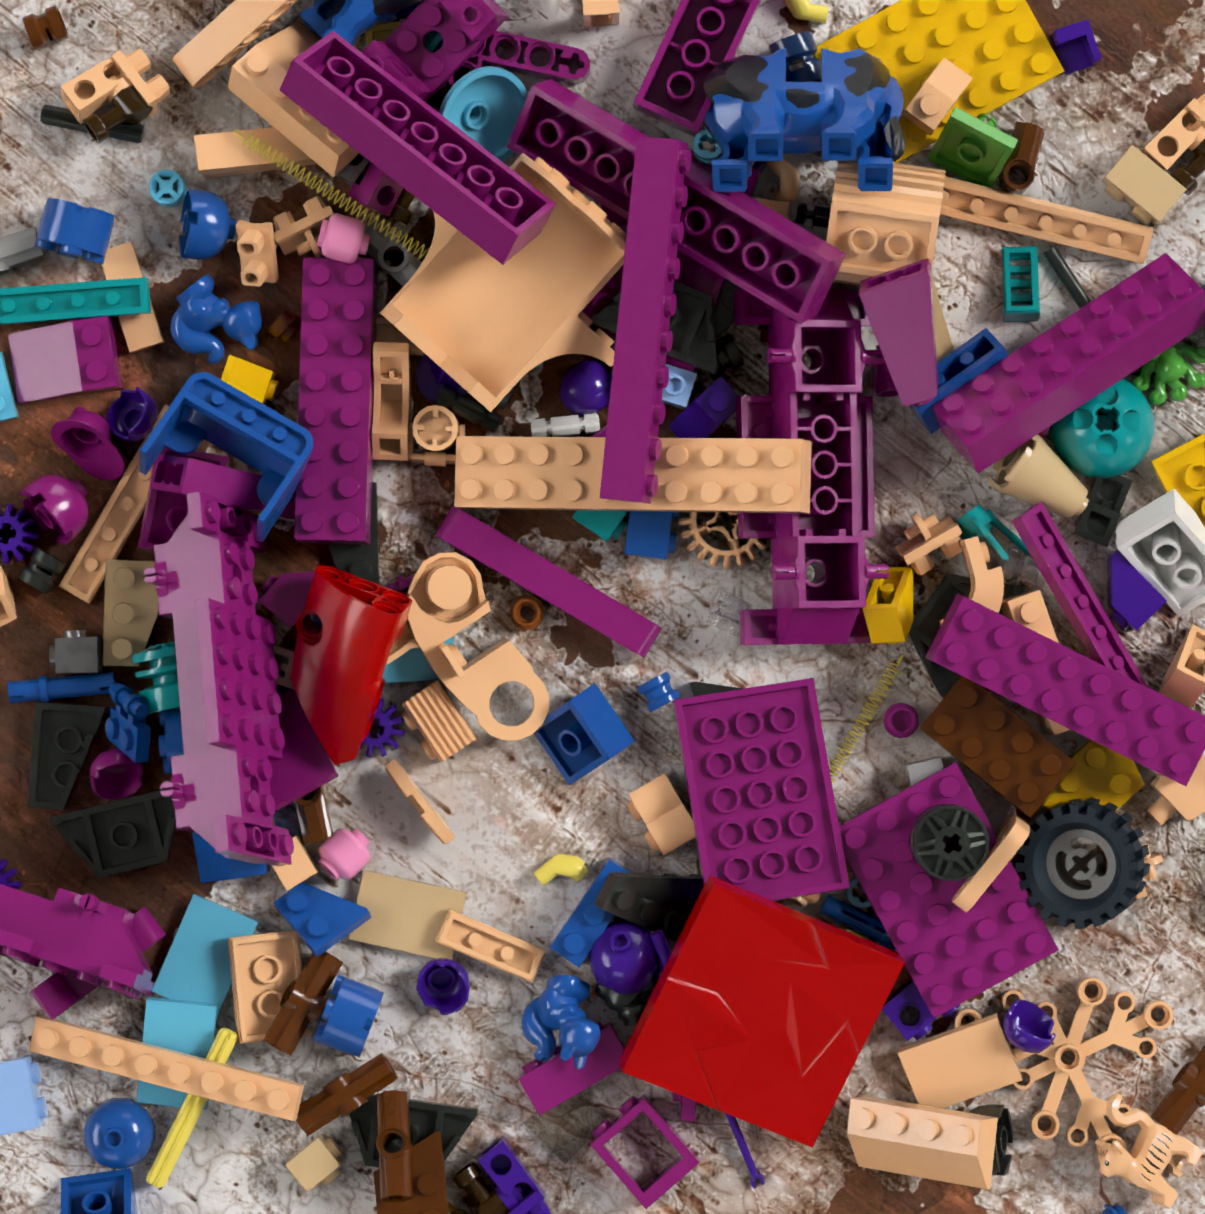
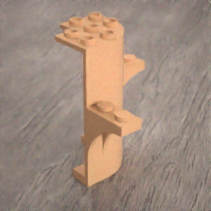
M524 153L520 155L510 168L556 203L541 234L502 265L433 211L435 232L425 259L410 280L380 312L381 315L490 412L526 373L548 359L565 354H584L598 358L610 367H612L615 351L611 348L614 341L600 328L595 332L589 328L593 321L582 310L624 264L627 234L614 222L611 223L606 218L607 214L594 202H590L579 191L574 190L568 185L570 182L555 168L552 169L540 157L533 161Z

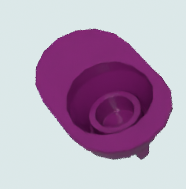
M79 406L73 410L68 419L58 421L52 426L51 436L53 441L89 475L101 480L110 481L118 479L123 474L125 467L123 456L110 442V426L104 417Z

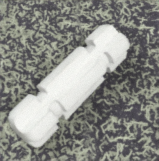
M597 413L584 414V417L570 415L551 417L550 421H545V418L531 421L533 437H547V435H552V437L580 435L582 431L590 434L600 430Z

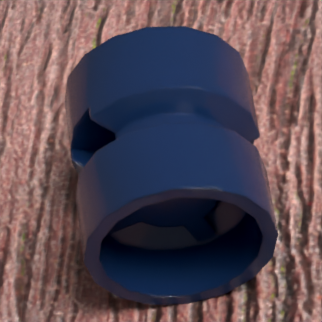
M812 31L794 34L769 45L771 54L779 49H786V82H822V61L814 57L818 49ZM804 61L805 67L793 69L792 65Z

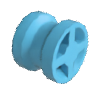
M165 169L158 171L152 176L149 183V191L157 203L163 207L171 208L178 206L184 201L187 186L178 173Z

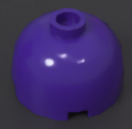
M630 921L609 924L595 941L589 953L591 972L597 983L602 987L604 985L607 988L613 989V992L619 994L635 993L647 987L660 966L659 957L650 938V931Z

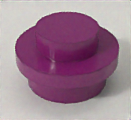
M896 703L886 710L883 724L890 735L896 738H906L916 731L919 718L912 706L905 703Z

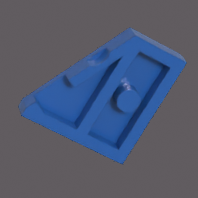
M301 882L274 902L276 910L316 957L323 954L371 918L367 908L304 882Z

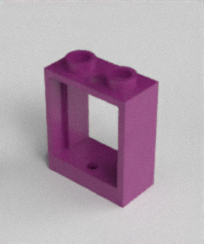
M643 1094L639 1099H636L633 1095L618 1108L621 1114L611 1123L608 1119L601 1122L591 1132L594 1138L591 1139L590 1145L647 1209L697 1166L700 1161L699 1157ZM642 1111L681 1154L644 1188L636 1182L604 1145Z

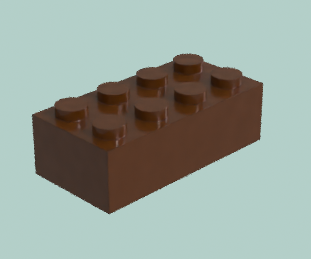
M961 676L920 726L923 733L1030 820L1076 766L1075 761L981 685Z

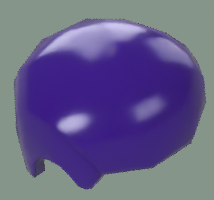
M584 360L569 368L561 379L559 395L564 407L574 415L581 416L598 413L603 410L610 400L611 371L600 362L593 360Z
M136 387V390L123 389L120 398H117L112 403L106 414L110 431L116 438L127 442L139 441L151 434L158 420V407L153 398L139 387Z
M447 958L432 959L419 971L416 990L421 1000H423L424 1006L438 1010L441 1015H448L460 1011L468 1001L470 980L467 971L458 962Z
M1022 999L1016 1000L1004 1016V1034L1014 1047L1023 1052L1038 1054L1047 1049L1056 1036L1054 1033L1051 1035L1054 1026L1053 1019L1032 1002Z

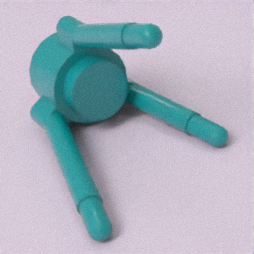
M979 504L958 519V522L963 527L961 528V537L964 540L972 538V536H978L979 539L985 537L1003 561H1007L1009 556L990 532L994 529L993 526L1032 558L1024 542L1000 522L990 509L985 511Z

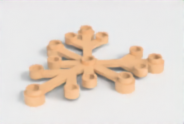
M1086 977L1079 982L1077 995L1080 1001L1067 1038L1057 1020L1056 1007L1049 1001L1039 1002L1036 1006L1040 1008L1043 1006L1051 1007L1052 1014L1050 1017L1054 1021L1051 1035L1054 1033L1056 1036L1052 1041L1053 1044L1038 1053V1055L1048 1059L1029 1068L1019 1067L1021 1072L1028 1074V1082L1024 1085H1020L1017 1082L1013 1083L1016 1088L1025 1090L1030 1088L1034 1081L1054 1072L1042 1109L1035 1112L1030 1119L1032 1132L1038 1138L1044 1140L1056 1136L1060 1128L1056 1112L1067 1080L1070 1078L1079 1096L1081 1105L1074 1124L1069 1126L1066 1131V1138L1069 1143L1076 1147L1083 1146L1088 1140L1087 1130L1091 1122L1099 1140L1104 1142L1116 1140L1127 1149L1124 1140L1111 1132L1104 1116L1108 1117L1106 1112L1108 1101L1094 1097L1081 1069L1085 1064L1087 1056L1112 1044L1135 1051L1142 1058L1153 1057L1157 1051L1155 1041L1148 1036L1136 1037L1133 1034L1149 1026L1157 1030L1167 1028L1173 1021V1010L1167 1003L1161 1000L1151 1001L1145 1006L1142 1014L1126 1021L1128 1013L1135 1007V999L1130 993L1120 991L1113 997L1114 1011L1107 1031L1081 1043L1093 1006L1101 1004L1106 998V986L1100 979ZM1089 984H1094L1097 988L1096 994L1092 997H1087L1084 992L1085 987ZM1009 989L1003 993L1001 1002L1007 1010L1010 1008L1006 1003L1008 995L1016 994L1019 1000H1024L1019 991ZM1122 996H1128L1130 999V1005L1125 1009H1121L1118 1006V1000ZM963 1008L954 1017V1027L962 1026L961 1020L966 1015L972 1016L974 1021L982 1019V1017L972 1008ZM1161 1008L1163 1010V1017L1160 1020L1152 1019L1151 1012L1153 1009ZM1143 1041H1149L1152 1045L1150 1052L1146 1054L1141 1053L1139 1050V1046ZM1016 1047L1011 1048L1016 1062L1035 1054L1023 1052ZM1071 1051L1074 1057L1070 1063L1062 1062L1061 1055L1063 1052ZM1120 1102L1119 1108L1123 1107L1127 1108L1128 1111L1132 1110L1129 1105ZM1043 1117H1047L1050 1120V1126L1045 1130L1038 1128V1121ZM1075 1129L1083 1131V1138L1080 1141H1073L1071 1139V1133ZM1096 1146L1097 1153L1099 1154L1101 1149Z

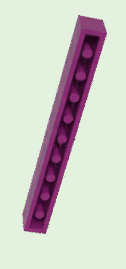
M639 136L636 139L599 497L601 499L651 504L652 496L656 495L658 489V477L654 475L655 460L660 459L662 450L661 439H658L659 424H663L665 419V404L662 403L663 388L667 387L669 381V368L665 366L666 354L671 351L673 344V333L669 330L670 316H674L677 305L676 295L673 294L674 280H677L680 274V260L676 258L678 243H682L684 237V224L680 222L681 209L686 206L688 199L687 186H684L685 171L690 170L692 160L688 144L679 139Z

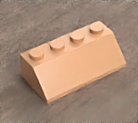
M872 1096L850 1099L847 1135L859 1167L987 1190L991 1189L997 1117Z

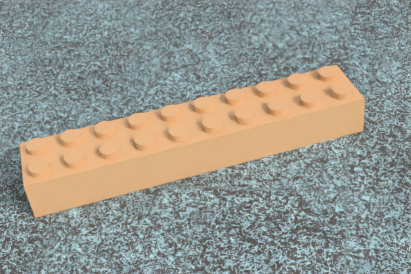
M456 436L454 507L810 514L812 442L804 439L658 438L661 439L662 443L661 456L659 460H655L654 475L658 477V489L656 495L652 496L651 504L599 498L606 437Z

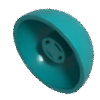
M1121 379L1051 425L1050 437L1059 457L1074 471L1092 478L1114 477L1132 470L1147 454L1154 436V416L1150 404L1143 393L1132 383ZM1099 412L1107 413L1108 415H1099Z

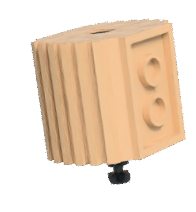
M856 157V160L838 161L831 207L815 205L812 211L808 210L806 203H800L797 207L796 222L804 225L806 219H811L812 226L828 228L826 242L846 253L833 282L860 286L861 280L929 258L932 269L946 171L893 163L891 191H860L858 188V158Z

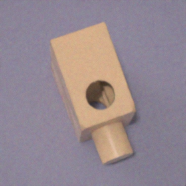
M1203 754L1187 786L1160 773L1151 782L1150 786L1161 797L1146 811L1161 826L1175 812L1187 822L1205 812V756Z

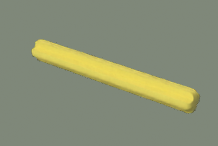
M221 1028L205 1059L226 1064L238 1040V1034L231 1029ZM187 1094L146 1177V1181L157 1188L165 1186L208 1100L207 1098Z

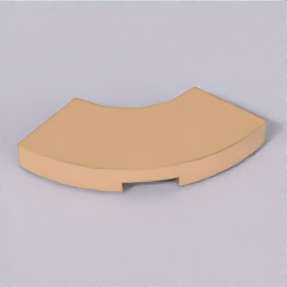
M395 758L386 764L385 770L405 798L412 803L422 820L443 844H448L455 838L454 834L411 776Z

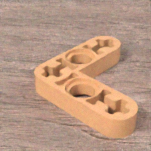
M1017 808L1006 817L998 828L996 844L989 851L983 866L974 875L968 877L954 895L951 902L964 912H968L1028 838L1030 834V819Z

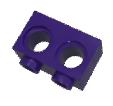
M912 978L888 996L882 1008L907 1041L912 1037L919 1040L933 1028L930 1023L936 1019L931 1015ZM913 1005L918 1009L917 1019L909 1024L903 1023L899 1017L900 1011L905 1006ZM960 1005L950 1009L949 1011L941 1015L943 1016V1018H946L947 1016L952 1014Z

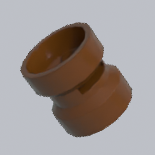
M56 5L46 8L43 14H30L23 17L25 29L35 50L46 47L50 41L56 40L60 42L69 38L64 21Z

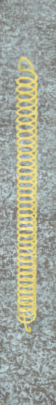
M237 129L234 130V133L239 138L243 139V146L247 144V142L250 139L251 141L248 145V149H251L256 144L254 148V153H256L262 147L259 154L260 157L263 156L268 150L265 160H268L273 155L271 164H273L279 158L277 168L284 163L282 171H285L290 166L288 175L292 174L293 171L296 169L294 179H296L302 173L299 182H302L308 176L305 186H308L314 179L311 185V190H313L319 184L316 191L317 193H319L325 187L322 197H325L331 190L328 197V201H330L336 195L334 200V204H336L342 198L339 208H342L348 201L347 206L345 208V212H347L353 206L351 211V215H353L359 209L358 214L356 216L357 219H359L365 212L362 221L365 222L370 217L368 226H370L376 220L373 230H376L378 226L382 223L381 228L379 230V234H381L388 226L387 231L385 233V237H387L393 231V234L390 238V241H392L399 234L398 239L396 241V245H398L405 237L404 242L402 244V248H404L410 242V245L407 249V252H409L416 245L415 250L413 252V256H415L418 253V251L422 248L421 253L419 255V259H421L429 250L428 248L422 254L425 248V244H423L416 251L419 245V241H416L411 247V244L414 239L413 237H411L405 243L408 237V233H406L400 239L402 230H399L397 234L394 236V233L397 228L396 226H394L388 233V230L391 226V222H389L383 228V225L385 223V219H383L377 225L380 215H377L371 222V219L374 215V211H372L365 218L368 212V208H366L360 214V211L363 206L362 204H360L354 211V208L357 204V200H355L348 207L351 201V197H349L342 204L346 195L345 193H343L336 201L340 189H338L331 196L334 190V186H332L325 193L329 184L328 182H326L319 190L323 178H321L314 185L317 175H314L313 178L308 182L311 175V171H309L302 179L306 167H304L297 174L300 164H297L295 168L291 171L292 166L294 164V160H292L285 168L289 156H287L280 163V160L283 156V152L280 153L278 157L274 160V157L277 153V149H275L268 157V154L272 147L271 145L268 146V148L262 153L266 141L263 142L260 145V147L256 150L260 138H258L251 145L252 140L254 138V134H252L250 138L245 142V139L239 136L236 133V131L241 132L243 135H245V133Z
M902 654L899 660L897 661L898 664H894L891 662L889 663V665L894 670L886 668V671L891 676L882 674V676L888 681L886 682L884 680H879V682L884 687L875 685L876 689L879 690L881 693L872 691V694L876 696L878 699L868 697V699L875 705L865 702V705L872 711L865 708H861V710L868 716L858 714V716L865 722H862L857 719L854 720L860 726L857 727L855 725H851V727L857 733L848 731V734L851 735L854 739L846 736L844 737L845 740L848 741L851 745L841 742V745L848 751L841 748H837V750L844 756H841L836 753L834 754V756L841 762L830 759V761L838 767L836 768L829 765V769L833 772H830L831 775L838 777V774L831 768L842 771V769L836 763L845 765V763L839 757H842L847 760L849 759V757L846 756L842 751L852 754V751L848 749L845 745L852 748H856L855 745L848 740L850 739L852 741L859 742V740L852 734L863 737L862 734L855 728H858L862 731H866V729L858 722L863 723L865 725H869V723L861 716L873 720V718L864 710L876 714V711H874L869 705L876 708H880V706L876 704L873 700L883 703V700L879 698L876 694L887 697V695L884 692H882L879 688L884 689L886 691H890V689L882 682L892 686L894 685L885 676L897 680V678L889 671L900 674V672L892 665L899 666L904 657V654Z

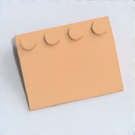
M298 21L256 44L231 68L228 89L332 177H335L359 152L350 147L345 141L279 90L292 60L320 40Z

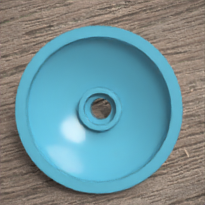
M481 67L468 72L451 87L442 102L439 113L496 158L504 162L514 153V151L506 146L528 97V93L521 80L511 72L499 67Z

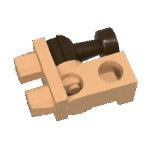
M141 48L127 55H124L119 50L111 55L112 58L102 61L61 86L62 101L72 112L76 120L80 124L84 123L89 135L97 144L109 138L110 128L124 121L137 124L147 116L150 118L158 112V103L170 94L169 84L162 75L158 74L147 82H144L140 75L151 68V63ZM109 101L113 105V108L101 117L97 114H92Z
M1205 94L1197 100L1194 98L1141 150L1143 154L1166 171L1189 148L1195 154V157L1185 169L1177 167L1170 174L1187 189L1184 192L1186 195H1190L1197 188L1198 182L1196 178L1205 171Z

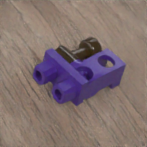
M504 1135L478 1155L479 1163L497 1184V1187L489 1191L477 1178L481 1171L474 1161L467 1164L451 1178L458 1188L467 1187L479 1206V1214H552L547 1202L544 1200L545 1192L523 1165Z

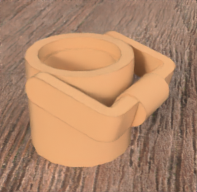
M438 405L425 407L419 411L414 421L409 424V460L415 463H424L425 466L446 467V464H456V455L446 454L443 451L454 446L456 436H465V424H460L459 427V421L455 415L445 407ZM414 438L419 445L432 452L413 453Z

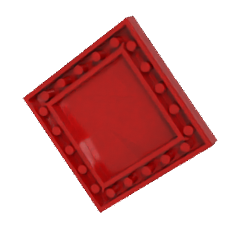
M709 875L619 1060L621 1071L813 1148L905 961L898 952Z

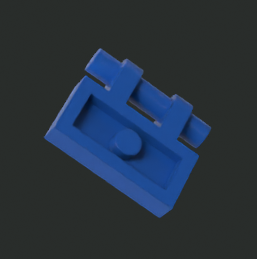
M113 683L108 690L116 706H110V718L106 720L105 724L106 736L111 743L134 762H148L151 727L145 723L146 716L149 713L146 701L138 694H134L133 690L127 685Z

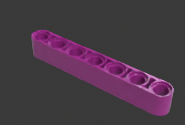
M452 505L435 534L442 540L643 658L646 657L662 630V627L460 508L454 507V505Z

